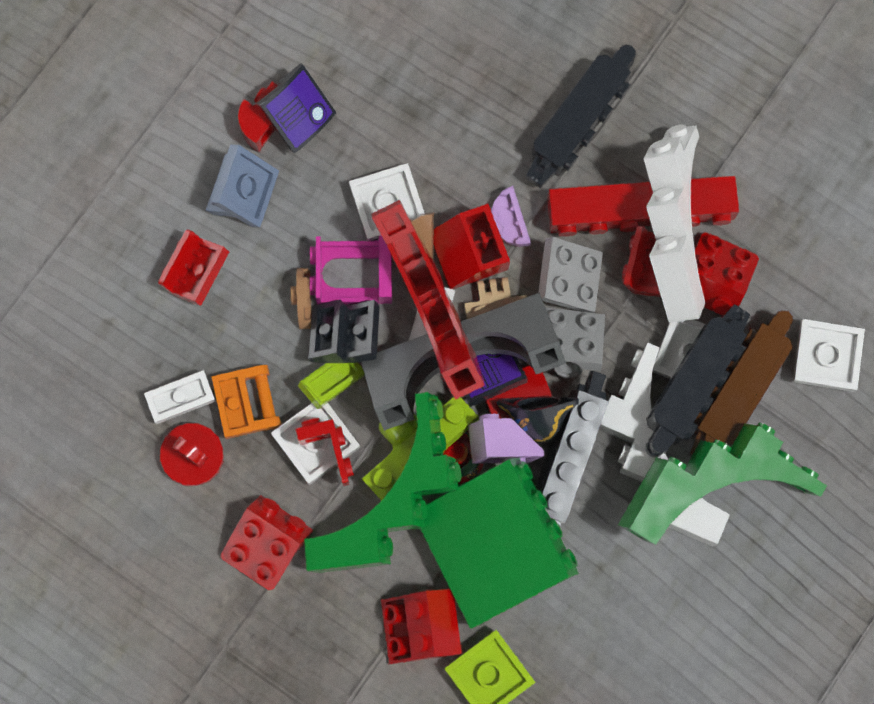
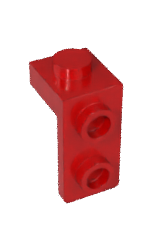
M314 418L301 422L302 427L295 428L300 446L331 438L343 486L350 485L348 477L354 476L350 458H343L340 446L346 445L342 426L335 427L333 419L320 422V418Z

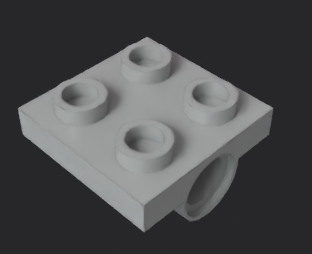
M555 237L546 238L538 291L542 301L576 311L595 313L603 252Z
M545 307L566 364L555 367V372L561 377L575 378L582 374L583 369L601 371L605 314Z

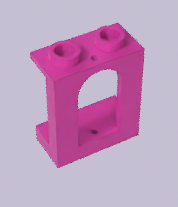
M316 236V246H310V265H316V277H310V295H316L317 305L340 299L344 304H357L370 300H375L378 304H392V255L382 236H379V241H321V237ZM335 259H379V288L331 287L323 280V268L328 262Z

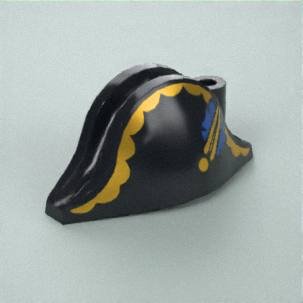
M500 398L496 403L535 442L542 443L551 440L561 431L567 413L579 404V398Z

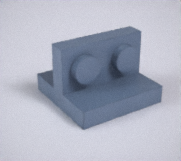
M230 144L229 150L222 161L206 211L216 216L236 217L251 227L260 228L279 170L242 146Z

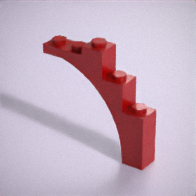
M398 200L372 213V219L383 237L415 303L435 352L440 372L455 400L485 386L476 353L462 329L459 315L444 288L441 274L421 241L401 201Z

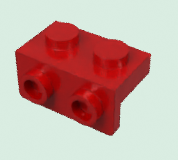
M637 226L635 235H632L630 239L629 250L631 253L628 264L623 268L622 280L624 285L633 294L661 297L649 257L656 239L654 232H649L644 226Z
M186 229L182 238L178 241L168 264L163 269L158 284L173 296L201 306L230 251L224 246L202 239L193 231Z

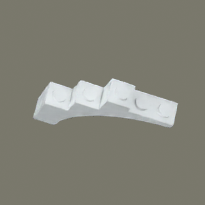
M676 125L669 128L662 140L650 145L644 157L653 190V195L646 208L656 239L649 257L669 322L699 319L705 305L695 257L691 218L692 164L699 139L696 125L686 127V125Z
M647 343L643 351L637 349L631 366L636 368L631 379L625 378L618 394L623 396V399L611 395L599 428L603 432L631 443V446L624 445L617 462L623 464L620 473L640 482L644 480L656 459L655 457H649L645 451L646 443L653 433L647 426L646 418L651 411L652 371L659 351V347ZM664 453L660 457H658L661 459L668 460L666 454ZM701 498L688 506L668 528L714 547L720 540L730 514Z

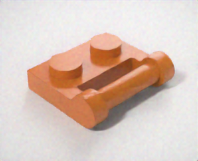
M259 365L211 376L225 439L273 430L281 426L280 417L276 416L267 378L270 375L268 365ZM255 379L264 419L254 421L246 380Z

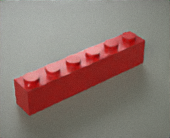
M735 176L691 179L692 227L701 225L700 222L726 225L730 224L731 220H735L739 213ZM641 182L549 189L547 202L550 233H558V236L568 237L576 235L577 231L603 234L608 232V229L620 228L621 232L636 231L637 226H651L653 230L646 208L653 195L651 183Z

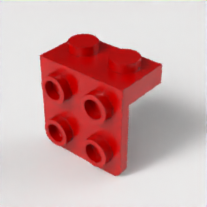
M704 232L695 248L698 273L705 299L704 307L724 316L734 304L737 306L741 304L759 257L747 249Z
M260 495L246 508L221 552V558L265 589L273 590L279 583L296 552L305 544L304 539H308L314 530L308 527L301 518L292 516L281 509L274 500Z

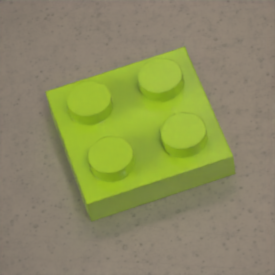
M497 629L444 668L469 704H508L536 683Z

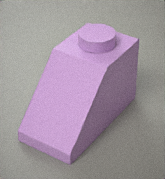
M485 414L480 416L479 421L468 426L472 463H503L508 459L520 457L521 461L530 463L544 456L543 449L512 418H499V414Z

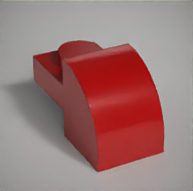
M273 81L267 89L263 87L257 93L254 99L255 105L243 99L238 112L242 135L247 144L258 153L275 131V128L257 105V102L279 86Z

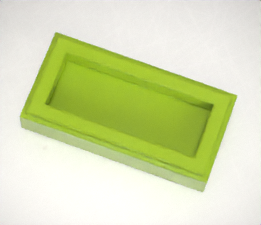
M358 362L325 363L301 380L298 387L317 409H320L364 377L365 373Z

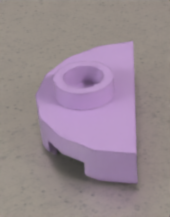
M511 186L499 194L494 201L491 212L504 242L517 247L530 246L531 241L514 188Z

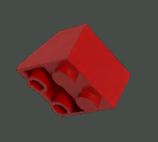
M489 204L459 213L434 229L433 246L450 289H456L509 270L510 259Z
M451 589L423 591L381 600L389 665L462 654L455 598Z

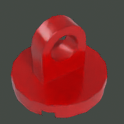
M186 423L175 427L166 435L160 447V461L164 472L174 482L185 487L199 486L209 483L219 473L224 463V449L220 438L210 428L199 423Z

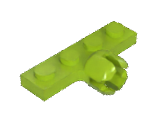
M453 397L443 406V418L440 419L441 432L444 433L446 438V449L469 429V425L480 420L479 416L462 398L455 400ZM414 413V420L384 430L381 423H379V431L392 445L393 450L365 475L362 480L381 501L392 489L409 459L418 427L417 416Z

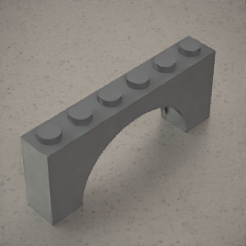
M540 293L461 321L462 329L476 356L483 354L515 356L527 362L535 374L566 364L560 343ZM428 334L377 352V359L362 362L374 410L384 430L414 420L415 394L419 393L424 385L440 372Z

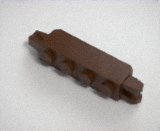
M778 311L768 325L762 323L757 330L750 329L742 342L746 349L735 363L733 361L729 363L726 370L730 374L725 383L720 388L715 386L710 394L714 398L712 404L704 414L699 413L694 421L698 426L694 432L696 434L695 440L688 454L690 457L701 440L713 443L714 439H717L729 447L734 443L743 425L748 422L792 350L791 340L785 336L793 321V316L789 311Z

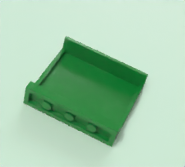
M520 457L508 459L458 487L459 491L449 492L426 505L427 518L424 519L425 528L420 529L470 629L486 623L499 614L579 574L576 569L578 563L575 555L570 549H566L561 539L563 536L562 530L554 519L551 520L546 510L548 507L547 501L539 490L536 491L531 481L533 478L532 472L527 463L521 461Z

